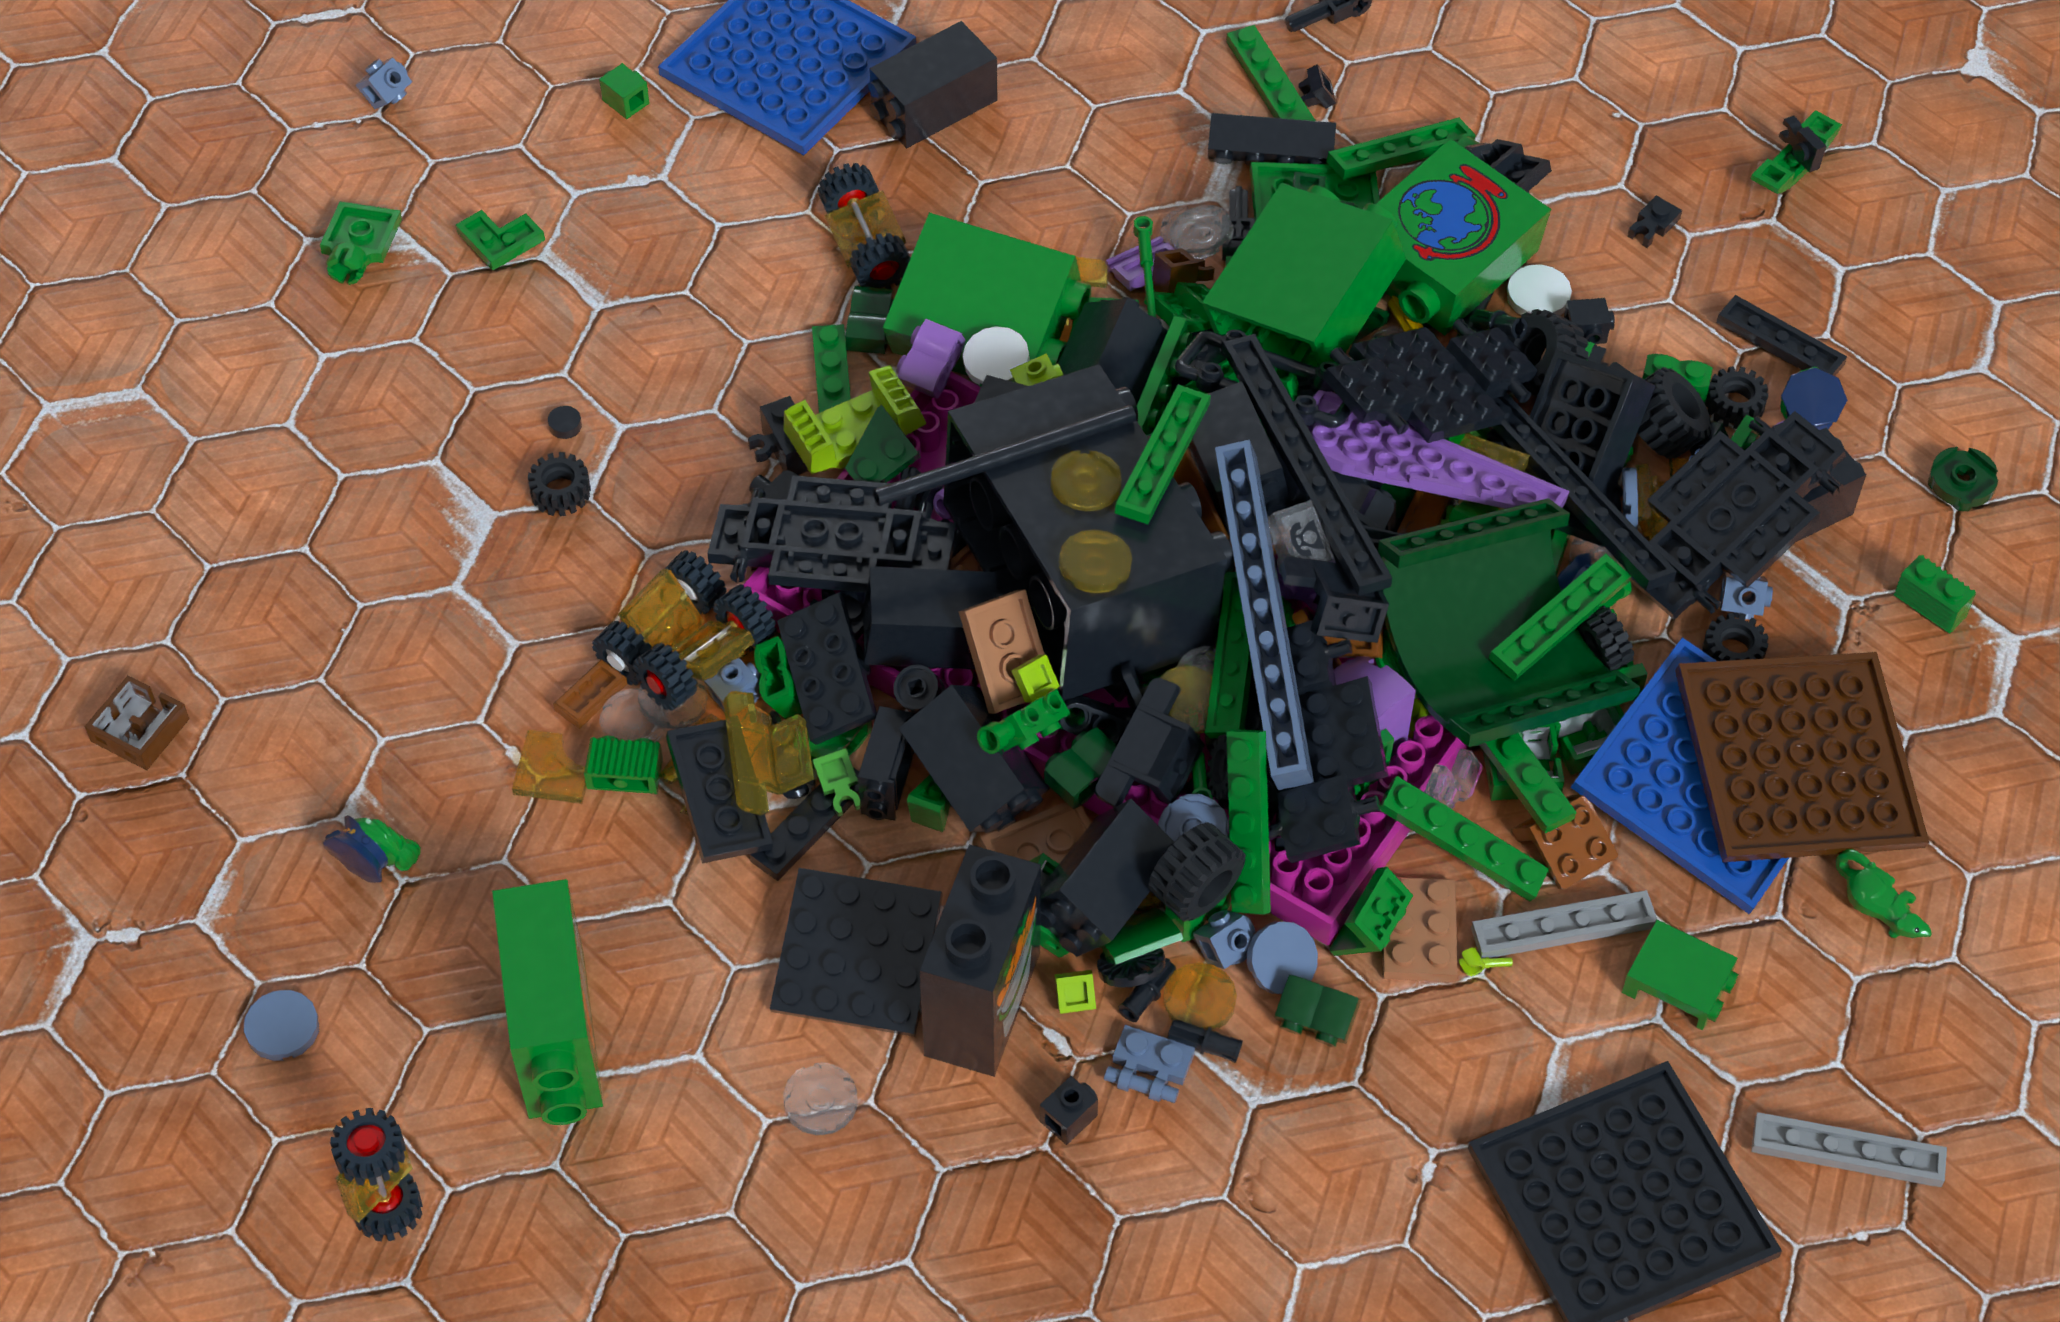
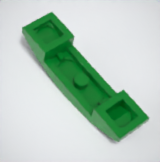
M1815 110L1801 126L1802 128L1808 126L1827 146V149L1840 131L1842 124ZM1788 144L1773 160L1767 159L1751 175V180L1776 194H1781L1795 185L1808 171L1791 154L1792 146Z

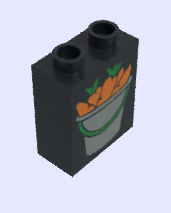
M968 845L920 968L925 1057L995 1077L1040 955L1041 864L974 845Z

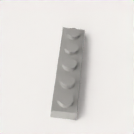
M1645 890L1472 921L1471 930L1480 957L1494 958L1649 930L1653 928L1657 917L1648 891Z
M1757 1112L1755 1116L1751 1148L1753 1153L1940 1188L1945 1182L1947 1147Z

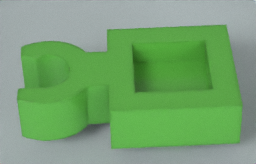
M846 748L813 759V765L824 796L835 793L833 799L835 813L838 816L843 815L840 804L846 799L851 800L854 803L855 809L859 810L861 807L860 798L855 791L849 788L857 785L858 780Z

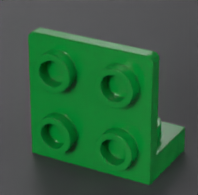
M1388 867L1376 869L1329 949L1334 956L1381 951L1389 943L1391 933L1398 921L1405 916L1406 908L1414 895Z

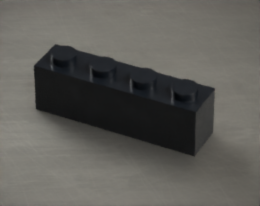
M1211 113L1208 159H1214V162L1220 164L1244 161L1249 166H1251V162L1328 164L1326 162L1328 152L1334 150L1336 123Z

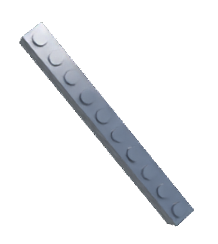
M1250 440L1215 447L1261 720L1263 731H1266V749L1271 777L1278 790L1314 783L1257 456Z

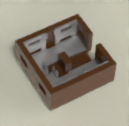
M127 675L84 727L92 743L148 770L190 718L184 703L162 692L158 697L163 710L161 711L153 705L156 700L151 687Z

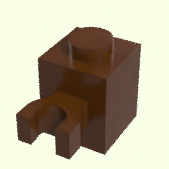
M1183 248L1155 253L1152 274L1153 289L1156 292L1174 293L1178 282L1196 283L1197 281L1213 280L1215 268L1212 266L1205 267V260L1203 258L1195 259Z

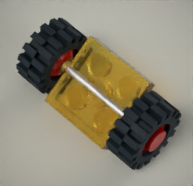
M849 163L843 164V169L841 170L838 166L833 168L835 173H826V180L821 179L819 182L821 187H818V195L827 212L825 215L826 221L847 267H852L860 286L885 287L886 289H892L890 285L893 283L898 286L901 283L900 278H903L911 257L904 245L906 240L883 190L879 192L870 170L865 165L860 167L859 163H853L852 167H850Z
M742 584L735 586L714 603L713 609L717 613L715 618L721 623L709 620L673 648L669 645L665 646L664 643H657L634 661L635 665L633 666L634 670L638 672L635 675L638 680L642 681L640 684L642 689H646L649 692L647 694L649 698H654L655 703L658 706L662 705L663 709L673 711L696 694V679L704 681L714 677L719 672V669L729 661L738 659L744 654V651L749 650L751 652L755 650L756 645L774 636V633H776V628L774 627L776 622L770 618L773 614L771 610L765 608L767 606L766 602L759 600L760 595L757 592L752 594V590L748 586L744 587Z
M366 1108V1115L361 1116L359 1110L352 1112L353 1120L350 1121L347 1116L341 1119L343 1128L336 1125L333 1130L335 1137L330 1139L331 1151L339 1171L335 1179L346 1212L355 1220L359 1231L362 1229L363 1234L368 1238L373 1233L375 1241L382 1242L383 1235H387L388 1241H394V1233L399 1232L401 1237L406 1236V1226L413 1230L417 1226L415 1218L420 1219L422 1215L420 1207L423 1206L418 1186L409 1174L413 1168L399 1124L397 1125L395 1118L392 1115L387 1118L386 1112L380 1109L376 1116L373 1108Z

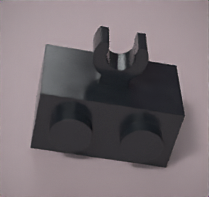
M791 396L760 406L761 425L764 435L756 434L749 437L748 447L750 450L757 447L762 448L754 451L756 462H764L774 453L783 471L789 470L799 475L809 470L784 432V411L795 405Z

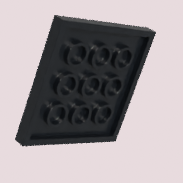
M799 868L770 1011L915 1037L921 1010L920 968L937 927L943 897L942 891Z

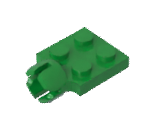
M340 201L320 243L321 253L329 255L326 261L328 275L333 280L343 284L347 274H351L347 283L352 285L363 277L370 263H383L402 221L401 210Z

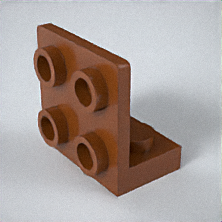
M1584 795L1566 796L1577 812L1575 819L1546 834L1543 833L1532 817L1511 829L1518 842L1532 840L1533 844L1536 845L1558 889L1568 888L1618 857V853L1592 803Z

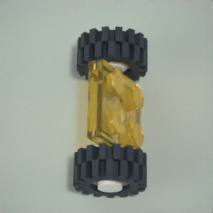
M688 550L681 551L665 569H662L618 613L623 622L612 621L592 641L593 651L597 652L595 654L597 659H602L624 675L629 685H638L641 680L636 678L635 674L638 672L634 670V661L657 643L671 646L672 652L677 651L705 622L701 614H707L715 606V601L726 593L725 582L719 579L721 575L718 572H714L712 570L713 566L710 563L707 565L703 557L699 556L697 558L696 553L692 551L690 553Z

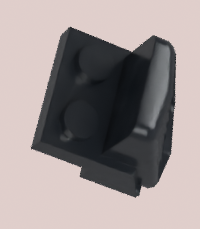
M1496 139L1492 144L1480 143L1465 147L1469 152L1528 193L1529 190L1552 171L1549 160L1524 155L1522 144Z

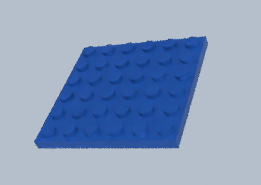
M728 0L658 66L660 76L804 156L869 92V68L915 45L916 36L849 0Z
M1682 637L1570 788L1580 795H1584L1591 803L1750 914L1789 858L1722 862L1675 673L1679 663L1713 662L1716 660Z

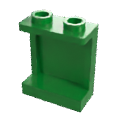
M1656 920L1626 976L1622 993L1635 999L1639 991L1642 990L1696 1016L1699 1019L1696 1028L1704 1030L1708 1020L1715 1022L1722 1010L1724 1002L1719 999L1723 991L1730 994L1738 979L1739 974L1734 972L1738 958L1664 922Z

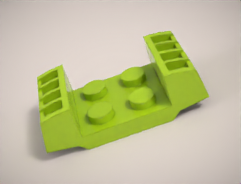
M890 365L869 372L871 391L815 415L806 400H803L784 411V432L811 474L833 467L838 469L846 467L876 409L880 405L885 408L905 436L926 424L920 409Z

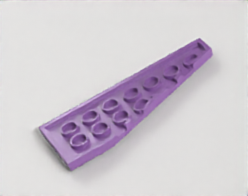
M1319 390L1313 397L1317 402L1319 410L1328 414H1334L1342 403L1339 396L1333 392ZM1351 412L1345 423L1337 428H1329L1316 423L1307 426L1331 470L1340 474L1504 509L1547 498L1563 507L1569 494L1568 490L1448 440L1442 439L1427 443L1412 425H1409L1405 433L1398 435L1391 425L1382 427L1377 420L1361 423Z

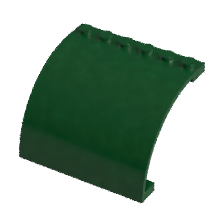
M1549 498L1379 540L1378 553L1392 576L1391 587L1382 589L1389 603L1385 624L1397 660L1406 679L1416 690L1415 694L1425 708L1443 727L1468 747L1479 746L1485 742L1506 738L1527 730H1534L1544 725L1562 722L1566 719L1590 714L1607 707L1618 706L1635 700L1639 696L1640 686L1618 670L1611 672L1588 647L1577 628L1515 681L1489 659L1493 649L1561 592L1552 554L1551 530L1568 526L1570 513Z

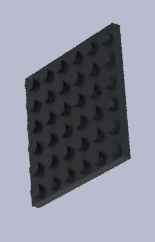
M1669 1061L1469 1142L1468 1150L1564 1322H1628L1779 1258L1782 1250Z

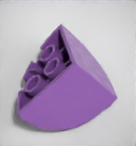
M1358 656L1352 660L1349 659L1334 669L1336 685L1368 676L1372 682L1380 731L1386 728L1394 738L1391 757L1397 754L1399 745L1408 740L1416 690L1389 666L1386 665L1380 669L1373 665V658Z

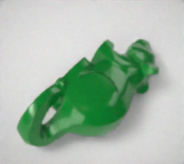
M1854 849L1844 850L1837 856L1835 861L1837 871L1847 880V897L1856 910L1865 915L1878 918L1890 927L1888 933L1891 938L1898 936L1917 938L1930 937L1932 935L1929 925L1909 910L1911 907L1907 904H1912L1916 900L1913 893L1904 890L1898 894L1892 887L1895 879ZM1848 860H1853L1861 864L1864 867V869L1857 870L1850 868V866L1848 865Z

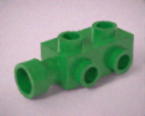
M1055 689L1003 720L990 722L978 730L977 740L980 747L989 754H995L1002 749L1005 752L1018 745L1020 750H1023L1039 741L1038 732L1044 738L1061 728L1058 721L1071 713L1058 690Z

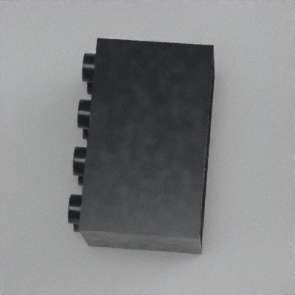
M1100 365L948 411L945 466L1124 406L1131 405L1135 411V422L944 485L943 505L953 522L956 523L959 532L982 570L985 572H996L997 586H1002L1003 595L1019 589L1026 590L1042 648L1060 685L1056 689L1063 701L1124 681L1121 666L1129 660L1138 676L1213 650L1217 621L1221 616L1224 575L1234 569L1235 563L1232 547L1225 534L1221 531L1210 533L1201 520L1202 509L1198 494L1192 484L1187 481L1178 484L1174 477H1172L1149 524L1115 514L1116 502L1152 434L1146 436L1138 424V409L1130 390L1125 386L1115 389Z

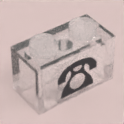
M1311 500L1274 512L1268 517L1271 541L1278 555L1277 567L1280 574V564L1288 556L1336 563Z

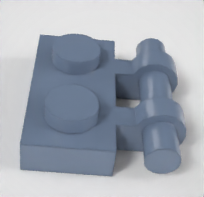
M1125 1025L1114 1051L1112 1063L1124 1067L1122 1070L1108 1066L1104 1080L1117 1084V1089L1126 1092L1132 1089L1149 1095V1099L1157 1102L1163 1099L1175 1103L1179 1089L1168 1086V1081L1183 1086L1195 1055V1047ZM1137 1071H1140L1155 1076L1156 1078L1153 1081L1135 1074Z

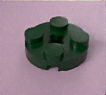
M1951 447L1943 450L1935 457L1928 478V486L1933 489L1939 498L1953 505L1958 511H1969L1972 507L1983 505L1992 498L1998 485L1996 476L1998 470L1993 460L1977 449L1969 448L1967 452L1963 450L1957 451L1958 447ZM1957 474L1961 476L1969 475V481L1959 479Z

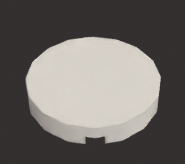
M1541 264L1528 265L1518 269L1510 277L1507 287L1508 303L1519 315L1526 312L1531 314L1532 310L1539 309L1561 316L1565 311L1567 300H1570L1572 294L1570 282L1563 273L1553 267Z
M1005 327L986 328L974 334L966 343L963 352L966 373L973 382L979 385L980 383L983 384L986 375L1014 382L1010 369L1030 361L1027 342L1019 333Z

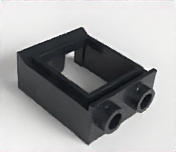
M879 706L858 775L861 814L867 815L872 819L896 820V811L898 810L913 754L915 753L899 730V727L914 716L913 712Z

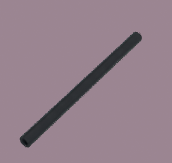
M1131 405L1124 406L873 489V497L877 506H882L1135 422L1136 414Z

